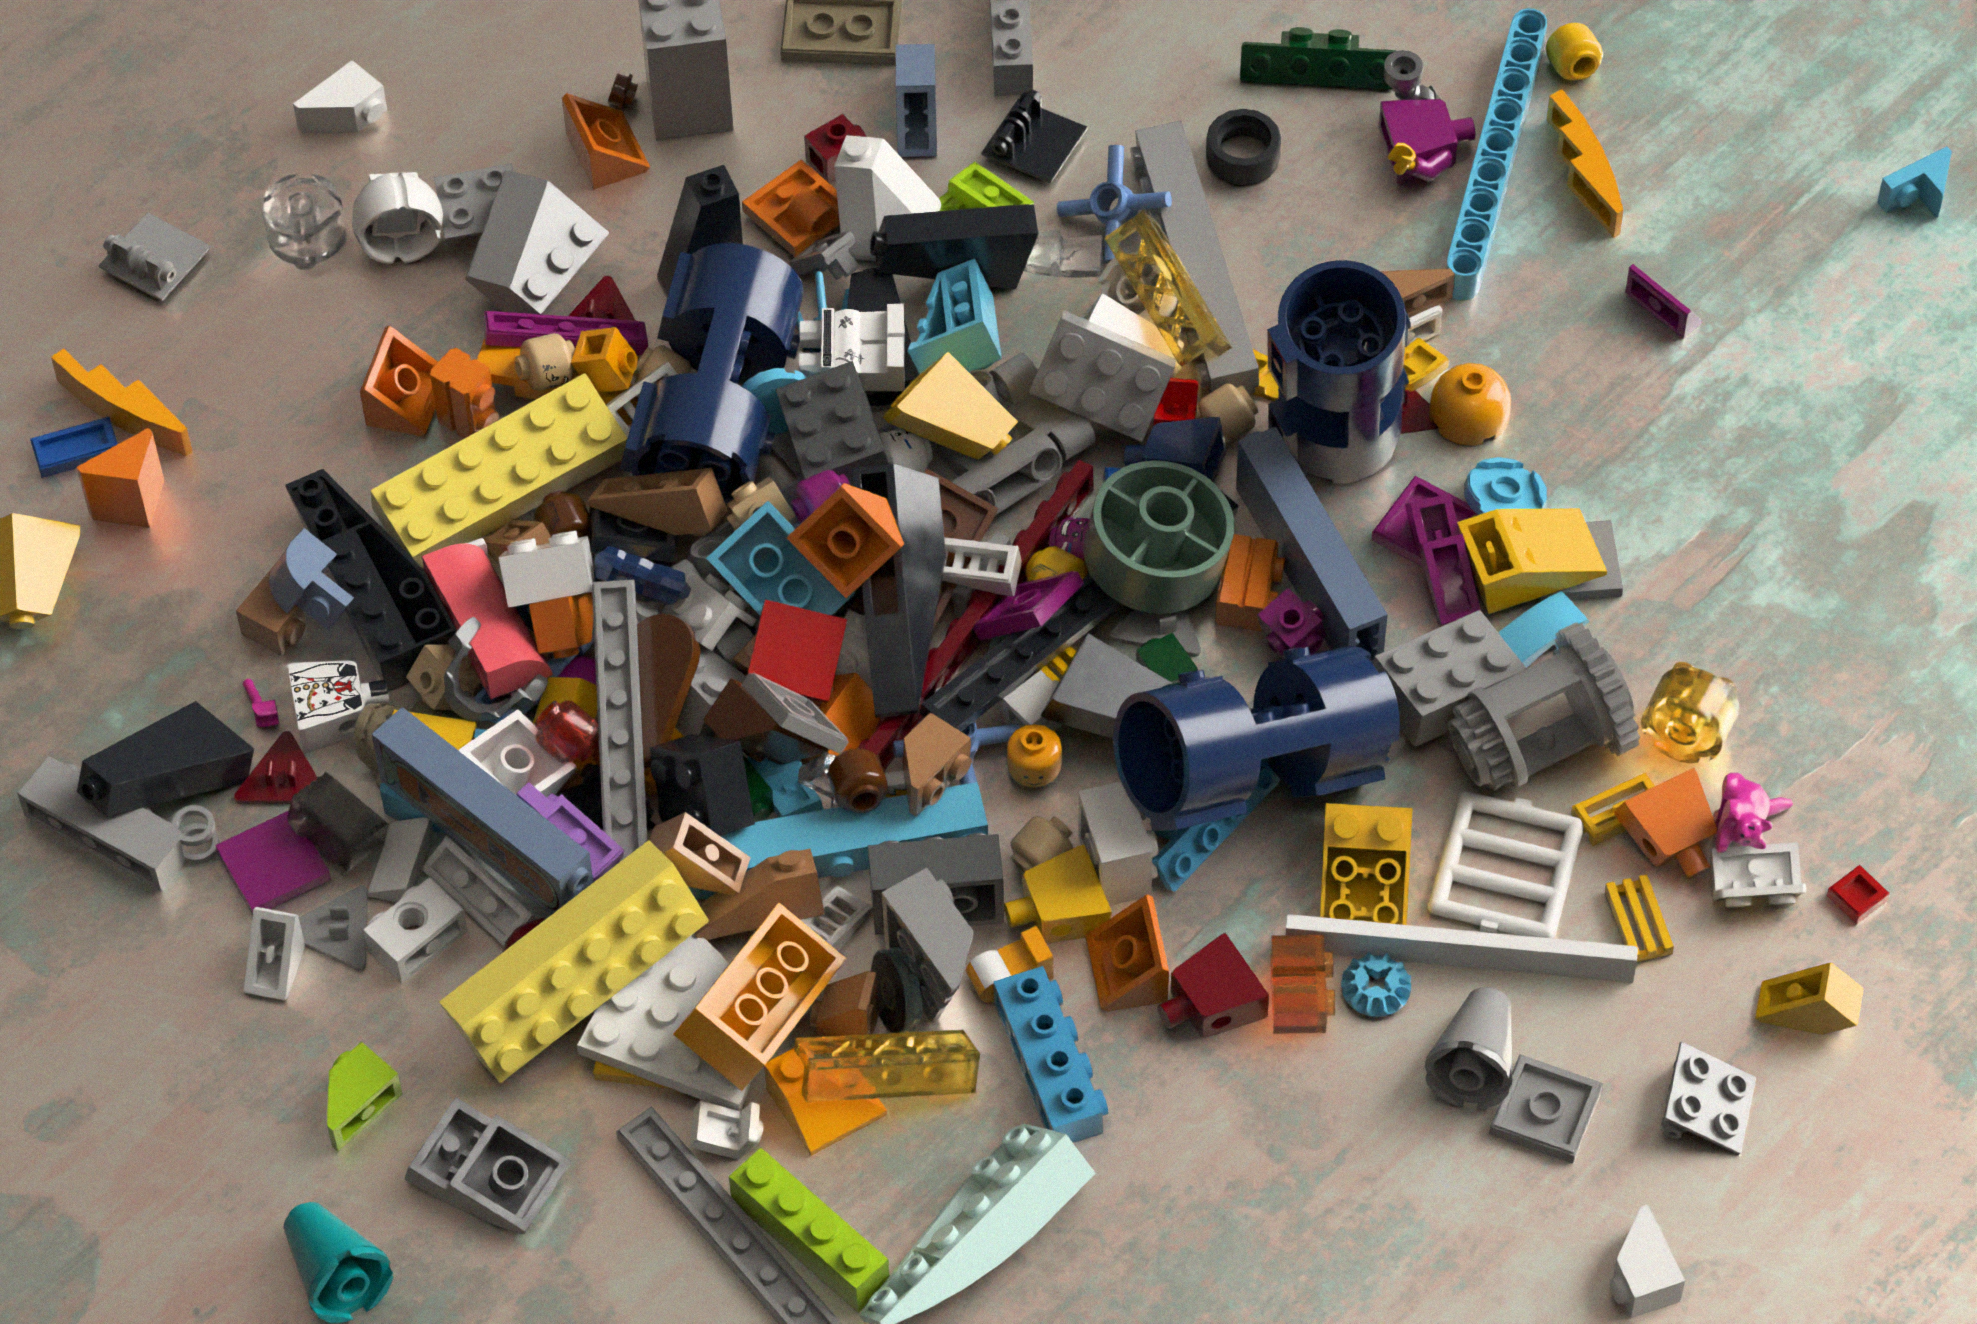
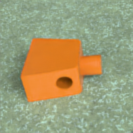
M1695 768L1625 800L1614 812L1616 818L1654 866L1660 867L1677 858L1688 879L1694 878L1711 868L1701 846L1708 843L1717 834V827Z

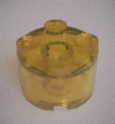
M1687 662L1675 663L1671 670L1662 675L1641 718L1642 730L1645 735L1649 731L1655 739L1653 746L1669 758L1684 763H1698L1700 758L1710 756V761L1721 752L1738 716L1737 687L1730 679L1717 677L1710 672L1695 668Z

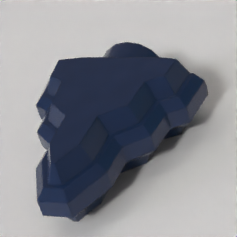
M610 546L595 557V582L634 580L636 601L645 603L652 601L672 605L679 599L688 598L691 592V588L685 580V573L671 567L655 564L642 557Z

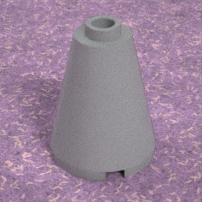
M1492 987L1474 989L1427 1055L1424 1066L1427 1072L1425 1079L1427 1085L1438 1097L1459 1107H1463V1103L1466 1101L1478 1103L1477 1109H1487L1499 1105L1508 1096L1512 1086L1511 1002L1498 989Z

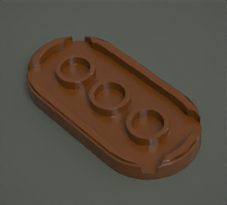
M670 614L653 615L637 624L644 770L647 767L651 768L652 759L649 747L670 741L700 659L699 642L695 640L693 629L686 622ZM597 711L590 731L589 746L594 761L600 767Z

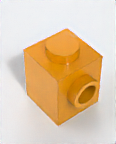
M612 327L581 331L571 364L579 376L586 373L597 392L603 393L628 390L634 371L637 368L639 357L618 329Z

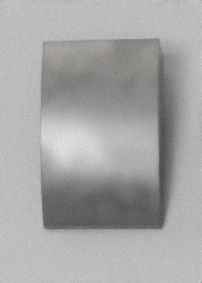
M455 1097L409 1165L404 1179L461 1211L507 1230L525 1234L571 1164V1160L495 1114L493 1119H490Z

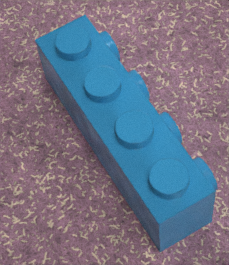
M1043 966L993 981L994 1005L1044 1129L1064 1133L1072 1143L1103 1134V1116L1108 1115L1107 1103L1102 1090L1094 1091L1090 1081V1078H1093V1071L1087 1054L1085 1052L1079 1054L1075 1042L1078 1041V1034L1072 1017L1063 1016L1060 1008L1063 1005V997L1057 981H1049Z

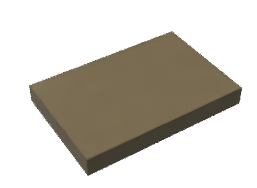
M786 0L780 50L781 60L896 65V45H899L902 0Z

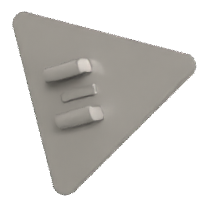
M1135 609L1110 632L1112 641L1140 647L1150 639L1162 638L1173 632L1189 656L1197 657L1201 653L1199 642L1186 610L1173 613H1149Z
M360 885L299 917L305 946L357 971L363 970L366 967L367 944L363 929L367 927V887Z

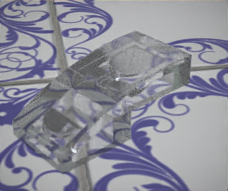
M1060 230L1038 232V237L1024 269L1025 272L1054 277H1100L1104 270L1105 241L1102 235L1063 239Z

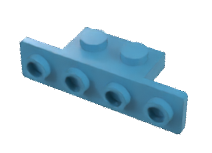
M1268 758L1261 759L1257 784L1252 794L1245 800L1248 813L1178 830L1154 831L1156 836L1170 840L1152 860L1167 890L1175 892L1280 782V778L1269 766Z

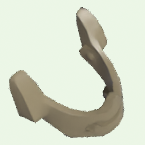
M418 701L411 709L405 708L408 712L447 717L440 710H433L421 701ZM387 702L365 706L357 719L354 729L357 756L378 776L376 784L379 789L380 783L383 782L380 780L371 734L387 721L386 715L391 712L393 713L394 709L399 710L401 706Z

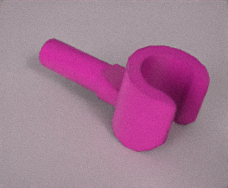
M252 679L244 680L242 685L251 700L256 726L278 725L279 717L275 699L262 702V698Z

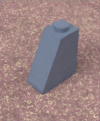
M935 44L896 45L895 86L898 155L900 157L937 156Z

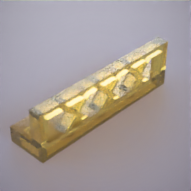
M1143 210L1104 237L1179 365L1185 366L1208 349L1221 356L1232 348L1157 221ZM1137 231L1141 237L1138 254L1124 253L1119 243ZM1148 250L1152 257H1147ZM1129 261L1135 262L1134 268ZM1144 264L1158 265L1160 273L1156 286L1142 284L1140 279ZM1166 282H1168L1171 289L1165 288ZM1148 292H1149V293H1154L1153 299H1151V297H1150V295L1148 294ZM1163 295L1177 297L1179 303L1175 318L1161 316L1159 308ZM1185 313L1187 314L1190 320L1184 319ZM1167 324H1171V325H1172L1171 331H1170V329L1168 328ZM1181 327L1195 328L1201 339L1182 351L1177 343Z
M964 1030L795 1038L794 1051L804 1065L802 1096L806 1102L976 1092L980 1052Z

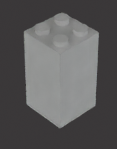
M638 0L646 80L656 141L734 131L727 43L720 0Z

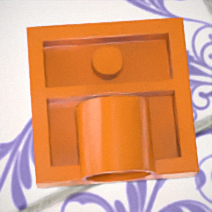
M802 159L742 201L743 212L794 257L840 225L837 189Z

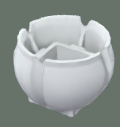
M417 172L369 174V183L358 194L352 211L353 232L363 251L370 258L386 264H392L396 257H400L405 264L428 255L435 249L441 239L440 232L443 219L441 203L433 189L418 178Z

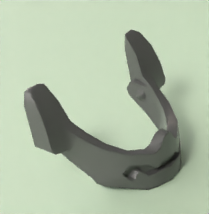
M475 617L468 619L448 641L455 651L454 657L444 674L445 697L448 705L455 713L469 721L497 720L516 705L529 710L547 687L548 680L540 674H537L523 688L513 692L511 697L499 703L489 705L477 703L473 694L461 689L458 680L459 667L462 658L468 656V651L472 648L470 643L481 627V623Z

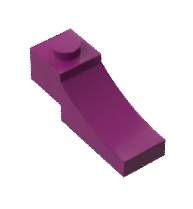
M1450 493L1406 503L1405 507L1413 541L1416 544L1424 568L1438 624L1451 623L1478 610L1481 611L1463 533H1459Z

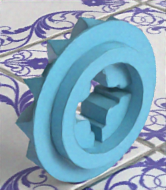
M1369 951L1365 957L1358 960L1353 958L1348 968L1343 971L1341 981L1342 994L1346 1002L1361 1014L1373 1017L1391 1015L1400 1010L1408 1001L1411 993V975H1408L1405 970L1403 961L1396 962L1390 958L1388 953L1378 956L1372 955ZM1372 976L1376 980L1386 977L1384 988L1381 989L1377 985L1367 988L1369 977Z

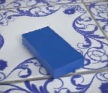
M110 417L30 438L41 478L76 469L77 466L118 444Z

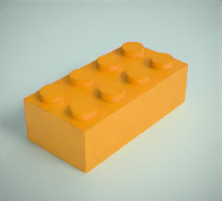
M778 903L673 1035L742 1091L769 1061L847 958L783 905Z

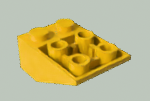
M1580 508L1495 509L1457 522L1459 533H1463L1472 576L1488 614L1607 575L1605 565Z
M1326 803L1320 917L1407 925L1413 808Z

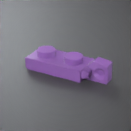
M530 782L516 793L521 800L590 852L594 882L624 857L623 848L562 794L557 797L551 793L548 797H545Z

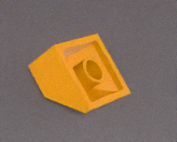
M802 1043L768 1061L764 1066L766 1090L810 1156L887 1115L886 1108L842 1044Z

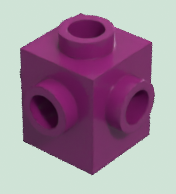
M1289 588L1257 614L1261 630L1267 636L1264 638L1265 642L1279 657L1284 655L1283 651L1300 647H1309L1310 654H1315L1321 648L1324 638H1326L1322 622L1325 619L1323 613L1312 601L1307 600L1304 603Z

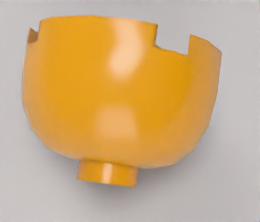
M1477 363L1456 365L1442 374L1434 385L1430 398L1429 417L1431 422L1433 420L1439 427L1438 432L1445 439L1460 445H1481L1484 439L1491 438L1494 435L1496 439L1502 435L1507 427L1510 417L1511 395L1506 382L1494 369Z

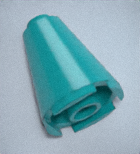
M307 1202L300 1204L289 1212L284 1222V1232L309 1305L318 1318L329 1323H345L353 1320L351 1313L364 1307L366 1312L374 1308L387 1294L393 1281V1271L390 1269L391 1262L387 1255L319 1203Z

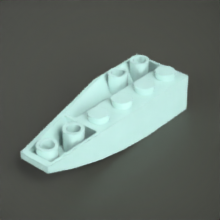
M1024 1123L1012 1128L1003 1137L1002 1144L990 1156L981 1159L975 1164L972 1174L962 1183L880 1289L871 1296L868 1304L859 1316L864 1322L870 1324H896L933 1307L965 1289L1004 1262L1035 1236L1096 1173L1066 1134Z

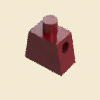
M1225 932L1173 970L1171 973L1170 989L1173 998L1157 1006L1159 1016L1168 1029L1189 1020L1199 1036L1208 1038L1268 1017L1269 994Z

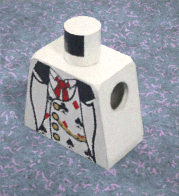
M354 661L287 664L304 753L355 737V724L365 706L382 702L390 703L386 679L361 684L357 663Z

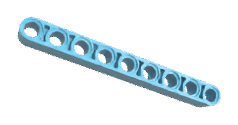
M1522 9L1515 13L1512 19L1448 253L1446 269H1450L1455 274L1452 298L1457 300L1474 298L1480 291L1545 47L1547 19L1542 12L1536 9Z

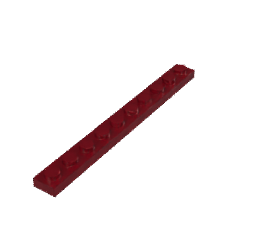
M1078 460L1070 472H1064L1059 478L1051 498L1048 501H1042L1038 506L1034 520L1027 530L1022 529L1016 535L1012 546L1019 547L1021 556V568L1017 584L1027 581L1026 567L1030 558L1036 552L1049 547L1052 529L1055 526H1059L1060 522L1066 517H1074L1094 491L1092 465ZM999 565L997 573H1004L1005 566ZM979 589L973 592L967 610L961 618L956 617L953 619L938 648L934 647L929 651L918 713L880 717L877 730L871 738H865L860 743L857 749H865L875 753L880 759L884 772L895 758L893 741L904 740V737L924 719L920 714L921 704L934 695L938 689L944 687L955 678L982 641L979 640L973 629L975 624L1005 595Z

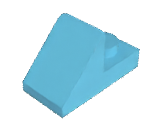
M1948 146L1882 178L1877 203L1886 214L1899 207H1907L1914 203L1917 198H1920L1934 216L1939 217L1952 154Z

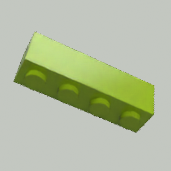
M759 1148L729 1175L731 1197L740 1208L857 1313L868 1304L871 1296L880 1289L890 1276L889 1259L762 1148Z

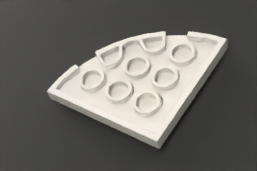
M695 933L598 1007L577 1044L579 1055L704 1101L741 1111L751 1083L750 1081L741 1091L673 1035L728 965L720 953L706 939H696Z

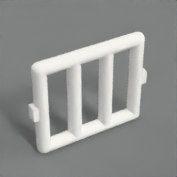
M1468 791L1462 792L1458 797L1428 902L1429 912L1434 915L1479 925V932L1497 933L1499 930L1520 936L1553 939L1584 829L1583 822L1577 817L1532 807L1533 801L1516 797L1515 802H1510ZM1472 811L1565 832L1560 851L1467 829ZM1462 846L1555 867L1551 885L1545 886L1458 865ZM1452 881L1545 903L1541 922L1449 901L1447 899Z

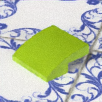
M975 161L949 180L947 192L939 198L941 202L940 211L1021 204L1034 205V201Z

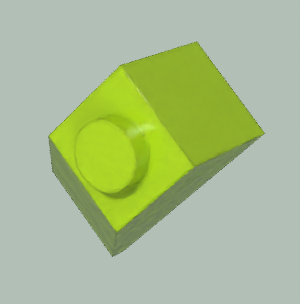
M360 1042L351 1051H345L339 1055L329 1070L327 1128L332 1147L338 1152L403 1095L398 1073L363 1042Z

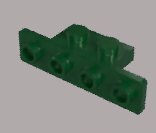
M1295 27L1289 31H1282L1281 44L1243 42L1241 46L1240 80L1246 82L1392 90L1393 88L1385 82L1383 76L1386 58L1396 50L1359 48V35H1352L1347 30L1335 29L1330 30L1327 34L1313 33L1309 28Z

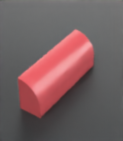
M455 544L422 556L424 571L456 630L472 617H475L481 623L480 629L470 643L472 648L468 651V656L490 699L524 687L537 674L545 678L553 675L543 654H538L537 644L516 606L508 607L504 585L486 553L480 547L472 544Z

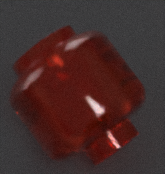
M557 700L553 701L541 712L534 723V727L537 728L535 735L537 743L562 764L570 763L577 758L581 762L585 761L599 744L594 739L598 731V723L572 700H566L561 703Z

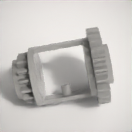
M1575 622L1555 633L1557 637L1555 643L1558 649L1554 650L1553 657L1487 689L1478 687L1468 692L1469 700L1455 706L1452 710L1455 718L1447 722L1450 738L1464 768L1478 786L1487 784L1493 791L1507 784L1518 788L1528 782V776L1595 743L1598 746H1605L1606 749L1609 748L1611 753H1616L1617 756L1639 745L1638 740L1640 736L1637 732L1639 727L1633 719L1635 716L1634 705L1626 681L1611 655L1603 647L1599 646L1598 640L1592 638L1590 630L1588 628L1585 629L1582 623L1578 624V622ZM1564 692L1574 713L1516 741L1506 720Z

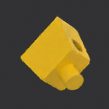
M1084 844L1026 870L1022 874V892L1024 897L1004 903V912L1010 928L1034 922L1046 943L1086 938V934L1112 918L1111 908Z

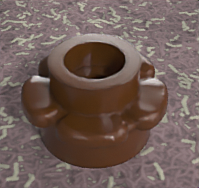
M619 73L616 75L607 103L618 106V110H622L623 104L631 107L638 84L631 82L632 74H629L628 77Z

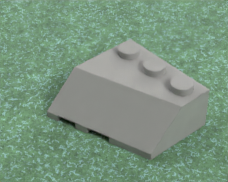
M505 170L465 280L503 312L542 314L610 232L548 180Z
M925 868L883 891L882 907L885 954L892 960L898 970L902 983L932 1023L940 1018L960 986L974 931L953 904L954 899L947 884L942 879L936 881L928 868Z

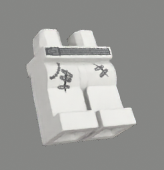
M887 304V311L859 312L852 309H844L834 313V308H822V320L800 321V348H821V352L799 353V372H802L806 377L853 361L865 391L905 390L904 304Z

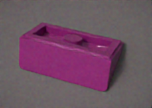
M1634 264L1629 267L1625 292L1678 336L1684 339L1702 324V320L1638 267Z

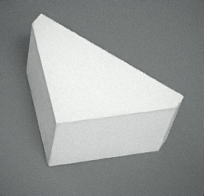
M260 907L253 909L244 993L280 1000L288 998L305 949L298 915Z

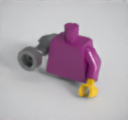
M1405 50L1395 51L1385 60L1383 75L1385 82L1393 88L1395 96L1399 100L1380 102L1379 130L1396 184L1416 178L1431 182L1456 164L1458 143L1475 140V125L1472 117L1451 120L1446 103L1439 97L1432 86L1419 85L1423 76L1424 65L1422 59L1417 54Z

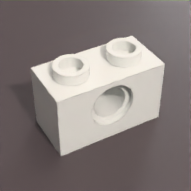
M430 877L419 886L409 888L402 895L399 902L386 912L376 914L370 920L367 927L363 929L368 952L401 984L468 931L464 909ZM413 925L420 926L415 930H406V928Z

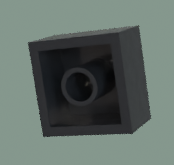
M690 734L649 747L652 759L651 774L656 782L659 799L658 814L662 822L686 812L719 836L755 824L740 741Z

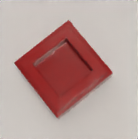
M1858 865L1829 887L1827 897L1856 925L1888 902L1890 895L1861 865Z

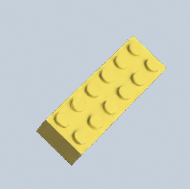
M586 373L371 489L372 509L387 533L424 569L423 555L450 545L464 544L480 539L512 519H516L543 503V498L549 493L555 491L565 492L618 463L623 458L628 438Z
M648 840L440 1000L439 1003L478 1060L502 1083L703 927L709 920L675 865Z

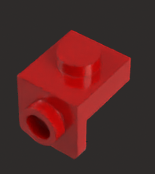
M1170 378L1155 411L1153 426L1163 422L1196 419L1197 380Z

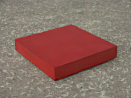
M765 599L747 675L755 673L811 700L828 703L848 619Z

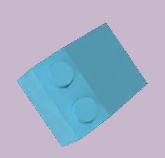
M769 501L763 504L706 558L759 615H761L765 599L832 615L855 594L853 592L845 598L787 539V536L795 528Z

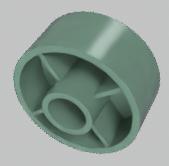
M1144 461L1128 465L1113 473L1102 484L1096 495L1083 545L1087 569L1096 584L1106 594L1130 608L1149 613H1173L1189 609L1205 600L1218 585L1234 535L1233 512L1222 491L1210 479L1192 468L1167 461Z

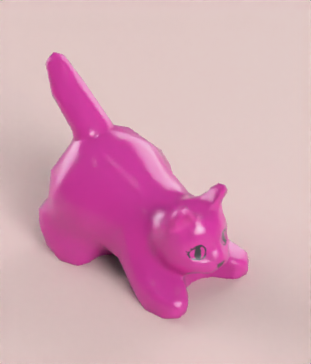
M1739 773L1727 774L1722 784L1721 806L1713 814L1717 827L1716 851L1724 853L1732 841L1742 846L1765 849L1766 843L1762 840L1761 835L1772 829L1771 822L1767 821L1766 818L1791 808L1793 805L1792 801L1783 797L1769 800L1768 795L1760 784L1745 779Z

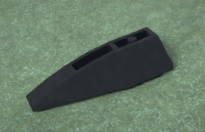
M894 463L852 468L853 487L887 499L904 545L862 583L875 717L917 714L946 560L939 478Z
M324 469L286 484V490L304 528L337 554L325 572L328 578L354 597L345 612L380 679H386L388 691L409 683L410 681L406 676L424 645L449 644V639L457 631L426 572Z

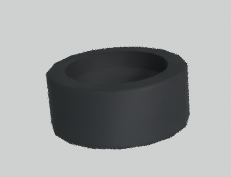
M1250 109L1230 110L1218 116L1209 126L1206 137V159L1209 168L1217 177L1228 183L1249 185L1263 181L1270 177L1277 169L1281 154V135L1278 126L1269 116ZM1244 135L1262 141L1267 148L1256 157L1238 158L1225 153L1220 145L1231 137Z

